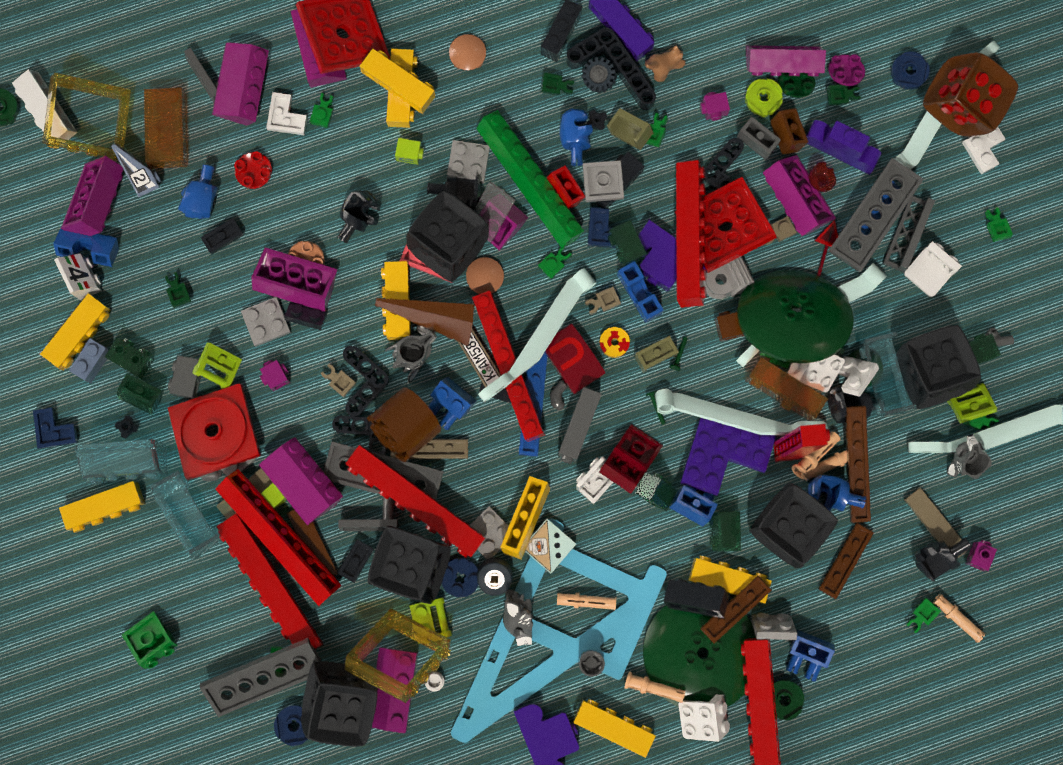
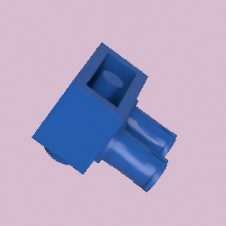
M446 377L439 382L430 394L433 400L428 407L434 415L438 413L442 406L448 410L439 424L441 427L445 425L443 428L449 430L457 418L461 419L467 415L477 400L449 377Z
M683 485L677 491L669 508L703 527L710 521L718 505L713 502L715 495L704 492L702 496L696 492L697 489Z
M797 630V640H792L790 645V654L792 656L786 670L791 672L793 668V673L798 674L803 659L808 660L810 665L804 677L809 680L811 677V681L816 682L821 667L828 668L835 652L834 644Z

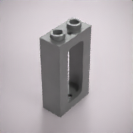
M583 387L558 453L562 462L568 464L576 463L602 395L601 393Z

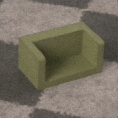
M619 108L607 125L611 135L640 151L653 134L649 123Z
M668 336L637 352L634 357L644 373L649 368L670 357L677 356L679 352L671 337Z

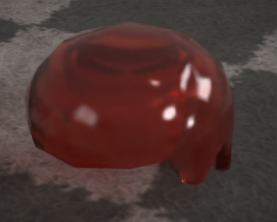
M818 162L809 172L808 178L811 186L820 192H828L836 185L834 169L828 168L826 166L827 162Z

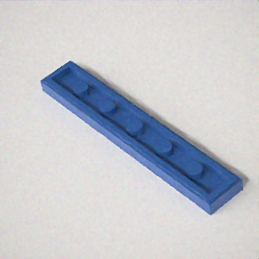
M545 352L538 363L527 370L526 384L540 421L542 419L547 355ZM521 430L519 455L538 457L540 438L527 442Z

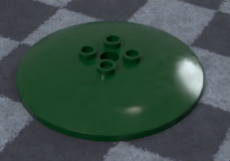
M797 270L775 271L758 277L754 280V283L744 289L737 307L739 327L746 339L762 353L790 363H812L833 356L848 342L854 324L851 305L845 295L834 284L815 274ZM793 308H798V309H800L801 311H800V312H796L795 310H792V309H793Z
M664 606L651 621L643 643V661L650 681L685 690L683 700L709 702L718 694L724 695L727 707L734 704L745 694V684H748L747 676L743 674V664H746L745 656H742L741 644H744V640L747 638H756L750 619L747 615L742 617L713 644L700 629L712 616L669 609L667 606ZM701 647H705L708 651V655L704 659H700L697 655V651ZM665 698L668 702L679 707L678 701Z

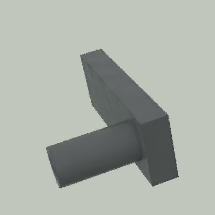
M189 48L184 51L185 58L214 103L218 82L212 83L194 52Z
M383 498L382 520H338L340 531H384L387 526L399 528L397 519H394V500L392 498Z

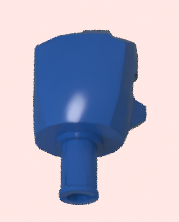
M579 109L566 111L562 114L560 122V141L564 149L571 150L572 166H576V159L577 166L583 165L582 150H587L591 147L588 135L593 132L591 125H575L583 124L588 119V114L584 110Z
M203 165L200 180L190 181L182 190L181 195L183 197L178 210L183 212L186 217L199 219L211 217L214 197H216L218 188L211 184L215 169L212 166Z
M818 475L808 484L807 493L817 501L820 493L825 495L824 506L828 510L834 508L842 512L846 504L860 508L865 506L863 501L866 500V496L850 493V484L841 478L830 475Z

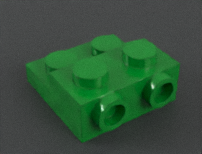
M154 611L122 634L138 665L144 669L155 667L161 657L170 656L174 653V648L178 646L170 631L165 628L158 614Z

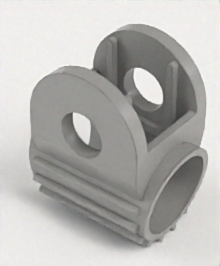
M741 256L707 273L704 287H706L709 297L723 299L730 295L732 297L738 295L748 285L754 283V280ZM716 279L722 280L724 284H717Z

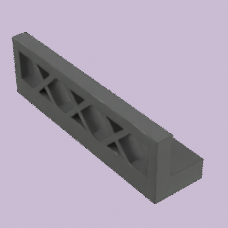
M914 196L911 197L904 209L882 264L903 273L908 269L935 200L927 198L924 201ZM912 202L922 205L920 212L913 214L910 208ZM911 218L914 227L906 231L904 221ZM904 235L907 245L900 248L897 239ZM898 252L900 257L899 264L889 261L891 254Z

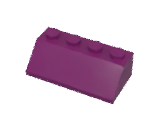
M292 10L291 15L310 88L346 80L345 70L320 74L298 10Z
M225 44L212 115L246 126L256 122L269 50L252 44Z
M746 45L747 70L752 72V75L760 76L763 75V72H770L772 76H781L782 73H789V76H800V73H808V76H819V73H825L826 50L820 46Z
M797 155L779 160L763 172L766 182L774 190L776 198L782 203L785 213L791 218L796 231L801 236L812 233L836 219Z
M104 156L84 165L63 221L62 230L88 236L103 231L106 216L111 211V202L117 194L116 188L123 177V167L120 164Z
M264 248L251 277L252 290L325 312L332 295L337 269Z
M296 437L281 445L259 464L307 525L334 508L343 498V495Z
M379 647L375 674L378 685L377 705L372 728L398 733L407 732L418 652Z

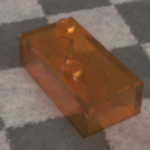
M182 88L144 89L145 163L151 169L188 167L186 93Z
M762 357L755 363L745 379L751 386L780 402V407L789 412L793 410L809 421L817 418L828 400Z

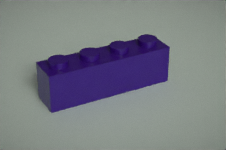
M618 0L589 1V9L606 28L614 31L629 55L636 62L653 49L655 43L653 36L649 32L644 31L642 24L637 18L634 19L630 15L626 5H621Z

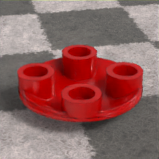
M258 151L243 155L234 164L237 181L249 189H257L264 186L272 174V166L269 159Z

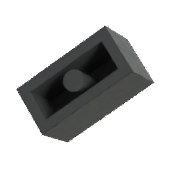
M753 117L741 128L737 138L741 139L765 160L773 153L781 139Z
M177 356V360H174L172 365V371H174L173 379H170L168 383L170 394L189 399L197 398L201 375L199 377L194 375L193 369L199 359Z

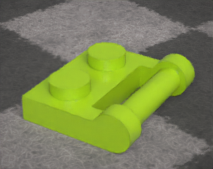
M206 343L201 357L193 369V374L198 377L201 375L224 389L231 386L242 359L212 343ZM206 364L225 373V378L223 379L204 369Z
M983 383L977 384L971 391L947 401L960 424L997 411V407ZM977 394L980 395V396H977V397H974V398H971V399H968V400H965V401L958 402V400H961V399H964V398H967V397H971V396H974V395H977Z
M444 597L435 599L432 604L422 602L409 606L418 644L452 636L444 610ZM431 606H436L441 633L436 634L430 609Z

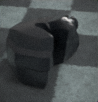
M447 175L445 184L428 182L427 194H439L442 191L448 192L474 211H477L479 204L482 203V187L478 177L475 180L457 179V176Z
M355 190L344 201L340 211V218L346 224L337 236L344 243H348L355 230L365 232L368 225L378 224L379 220L367 213L369 208L378 211L381 208L380 200L372 192Z
M842 386L832 389L829 392V399H827L831 416L837 423H846V407L866 406V418H868L872 411H881L884 405L881 398L871 399L866 391H863L860 397L844 393L841 388Z
M966 537L953 546H948L945 541L930 542L927 544V547L914 553L915 565L926 578L934 582L937 577L948 570L958 568L961 565L958 561V556L973 547Z

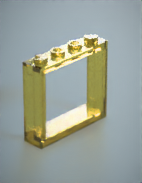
M54 72L50 77L42 143L48 144V147L54 149L62 147L67 148V151L73 153L82 151L86 152L88 156L96 157L101 155L107 156L111 160H117L118 158L113 149L51 136L56 90L58 86L120 100L115 142L123 148L131 90Z
M390 608L346 656L345 670L406 703L411 697L416 696L422 684L425 685L430 674L438 670L440 662L448 658L451 652L449 650L450 639ZM391 629L436 651L407 685L363 662Z

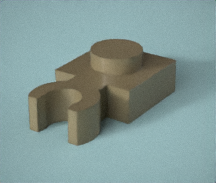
M788 216L771 224L778 242L797 233ZM774 240L766 243L765 245H770Z
M614 287L597 293V300L589 299L585 302L586 306L593 304L595 307L589 311L590 315L595 314L599 308L606 312L621 305Z
M328 364L331 374L326 375L324 372H321V375L325 379H331L332 381L328 385L344 398L356 385V382L342 370L337 374L335 368Z

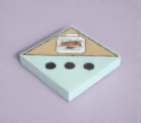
M546 519L531 536L525 552L551 574L574 548L576 543Z

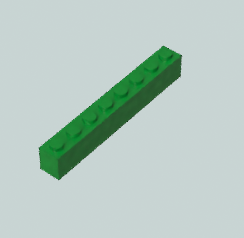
M497 110L484 116L476 129L559 246L564 248L575 242L584 230L502 115Z

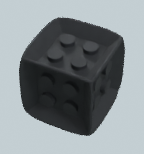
M442 191L414 221L406 235V243L408 249L417 259L444 279L453 282L466 270L482 250L485 242L488 240L489 226L479 214L458 198Z
M958 325L943 327L915 337L904 343L895 355L899 376L911 402L917 409L929 408L947 402L952 398H957L971 391L981 379L980 367L966 335Z
M788 483L761 512L749 532L784 562L792 565L794 568H802L832 533L838 519L809 493L793 483Z
M387 526L377 545L367 582L385 591L406 598L420 600L426 604H432L441 587L449 563L451 547L408 531Z
M327 661L314 662L309 671L302 703L301 725L305 737L309 740L325 744L351 747L364 746L371 732L377 705L378 685L373 672L357 665Z

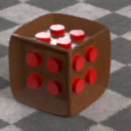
M978 52L957 55L948 59L939 69L925 94L923 106L936 120L955 134L965 137L985 135L993 132L1002 122L1017 94L1018 83L1005 69L987 55Z

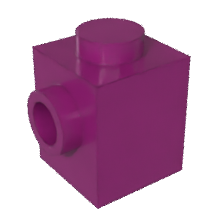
M710 92L703 97L702 103H700L701 114H705L706 120L716 121L721 119L722 116L728 115L730 107L726 92L718 94L717 92Z
M270 360L264 363L263 368L260 369L262 373L260 378L265 386L268 384L273 392L290 383L286 375L289 372L284 363L280 364L277 360Z
M984 540L973 542V548L970 549L965 564L981 571H989L997 549L993 548L990 542Z

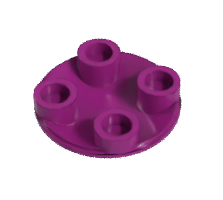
M856 54L833 56L828 66L831 78L841 85H856L865 76V67L861 62V58Z

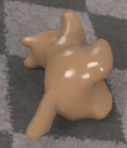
M674 46L662 54L652 55L645 61L646 68L654 73L655 81L663 82L671 70L680 69L685 66V60H682L683 51Z

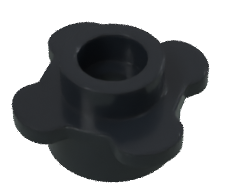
M595 110L590 111V119L587 125H591L596 130H603L607 114L604 112L597 113Z
M125 416L124 420L115 424V428L120 431L121 437L125 439L138 431V426L132 421L131 416Z

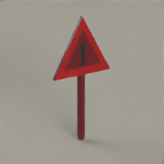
M835 220L814 240L825 245L817 276H821L828 247H831L838 237Z

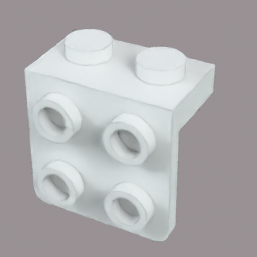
M932 241L904 272V275L925 294L933 297L962 266L957 258L952 255L949 256L940 244Z
M834 354L827 359L817 362L792 363L788 374L803 384L823 392H828L845 360Z
M603 456L600 459L596 458L589 465V472L587 474L583 472L576 480V489L592 504H595L614 483L599 473L606 460Z
M716 694L709 702L683 700V703L679 702L684 738L719 742L729 732L730 724L727 721V704L724 700V695Z

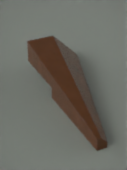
M376 298L375 300L376 307H381L394 315L404 317L412 323L445 335L447 338L461 342L465 346L469 345L473 325L474 304Z

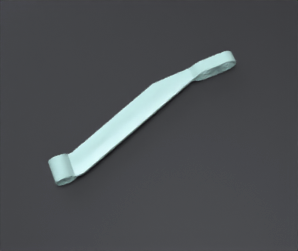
M992 41L979 53L991 57L999 50L1000 46L995 41ZM926 111L906 148L894 159L912 170L920 162L941 123Z
M873 263L860 277L837 288L850 303L871 293L887 275ZM793 308V309H792V310H795L796 312H800V311H801V310L798 309V308ZM751 345L736 361L744 367L759 350Z
M585 268L578 271L566 282L510 371L500 376L478 394L483 402L491 399L538 363L581 294L590 290L597 283Z
M661 389L655 393L657 411L660 414L680 411L760 435H786L797 427L804 425L825 424L826 429H828V425L824 421H799L788 425L684 394L672 393L669 389Z
M1053 405L974 433L973 436L980 442L983 449L987 450L1057 424L1063 425V405ZM967 436L949 443L909 442L908 453H955L956 448L961 443L967 441Z

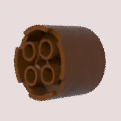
M406 387L400 389L367 417V420L372 422L370 428L386 449L389 448L392 452H396V458L402 462L409 460L441 432V426L431 409L417 394Z

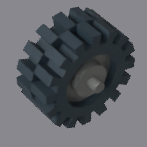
M595 57L594 60L590 59L589 63L584 65L582 79L591 91L597 93L607 92L608 89L612 88L613 84L615 85V79L617 78L616 69L608 59Z

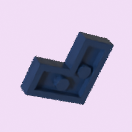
M590 208L587 246L625 249L627 229L608 227L609 209Z
M54 408L33 410L37 449L78 443L76 424L56 426Z

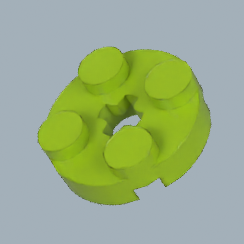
M757 79L749 85L746 91L745 103L752 113L760 117H767L777 112L783 101V92L780 85L774 80ZM760 94H767L768 101H762Z

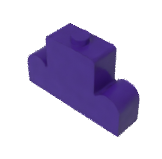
M814 120L806 134L807 144L868 175L873 172L882 154L877 148L867 145L870 140L869 136L839 121H836L830 127L825 122Z
M649 220L637 239V245L642 251H650L640 264L639 269L647 277V281L653 286L658 285L665 291H669L677 281L676 238Z
M531 703L514 710L515 717L535 765H564L558 759L579 750V745L575 738L578 732L574 723H569L565 712H560L541 720L543 713L538 704Z

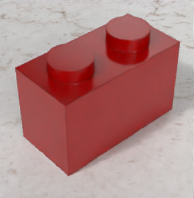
M566 165L550 173L547 177V180L569 210L577 206L585 198L584 193Z

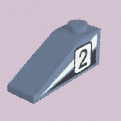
M116 142L111 145L138 197L160 187L159 182H161V179L156 171L153 172L149 166Z

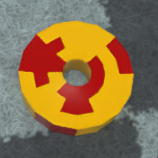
M608 328L600 337V349L608 357H621L629 349V335L621 328ZM614 339L617 340L618 345H612L611 341Z

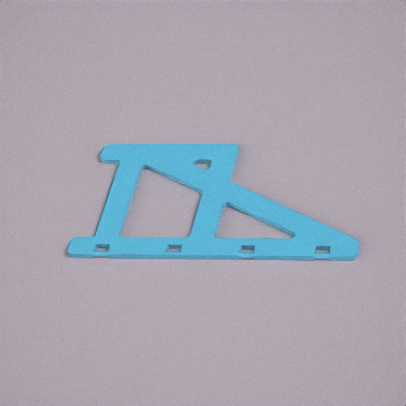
M548 519L563 532L564 525L555 519ZM572 549L559 565L627 595L628 601L577 638H573L532 619V641L552 649L553 655L499 695L493 697L490 692L515 639L505 629L502 618L451 730V736L463 743L470 741L577 663L580 655L587 650L597 651L604 658L605 666L602 673L620 680L665 581L666 571L652 565L648 568L644 579L639 580ZM531 556L515 591L520 595L524 594V599H531L532 601L546 569ZM614 638L615 645L610 653L603 652L600 646L608 639ZM493 649L499 652L495 663L488 661ZM468 706L474 709L470 719L463 718Z

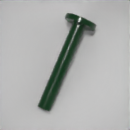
M683 337L674 365H670V368L673 370H681L678 365L688 340L687 337Z
M655 390L646 394V396H650L660 423L664 425L666 424L664 417L657 411L654 395L657 391Z

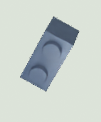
M90 338L69 371L91 384L112 351Z

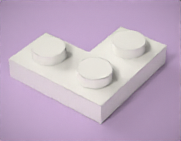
M272 92L267 130L305 135L308 117L307 115L290 113L291 95Z
M997 127L989 134L972 136L962 142L981 175L999 165L990 148L1003 142L1005 137Z
M844 356L845 362L838 375L848 378L841 388L844 393L860 397L879 370L878 364Z

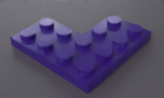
M700 417L680 484L717 496L728 461L765 473L776 436L760 435Z

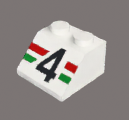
M80 253L54 259L69 292L82 301L87 294L92 296L102 291L99 286L102 284L97 274L93 273L91 268L94 266L89 257L86 258Z

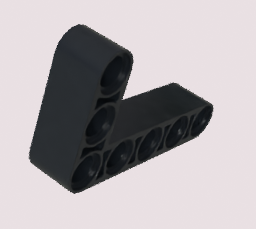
M603 28L568 50L566 63L571 69H578L588 63L590 59L593 60L595 57L604 54L613 64L617 75L638 106L643 110H649L654 106L656 99L654 90L612 29ZM607 36L611 40L603 41L601 38ZM593 46L595 50L588 51L586 47ZM617 51L621 55L615 57L612 55V52ZM576 55L580 59L577 61H573L570 59V57ZM628 66L631 70L625 72L622 70V67ZM638 81L641 83V86L635 87L632 85V82ZM648 96L651 98V101L645 102L642 98Z

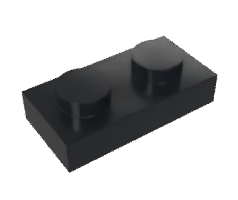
M234 218L200 238L212 255L241 238L244 234Z
M290 302L285 314V321L322 330L327 317V311L324 312Z
M357 539L339 569L338 574L355 583L372 555L374 548Z

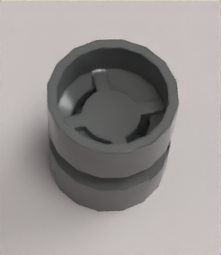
M587 650L580 655L578 665L583 674L594 677L602 673L605 662L600 653L594 650Z

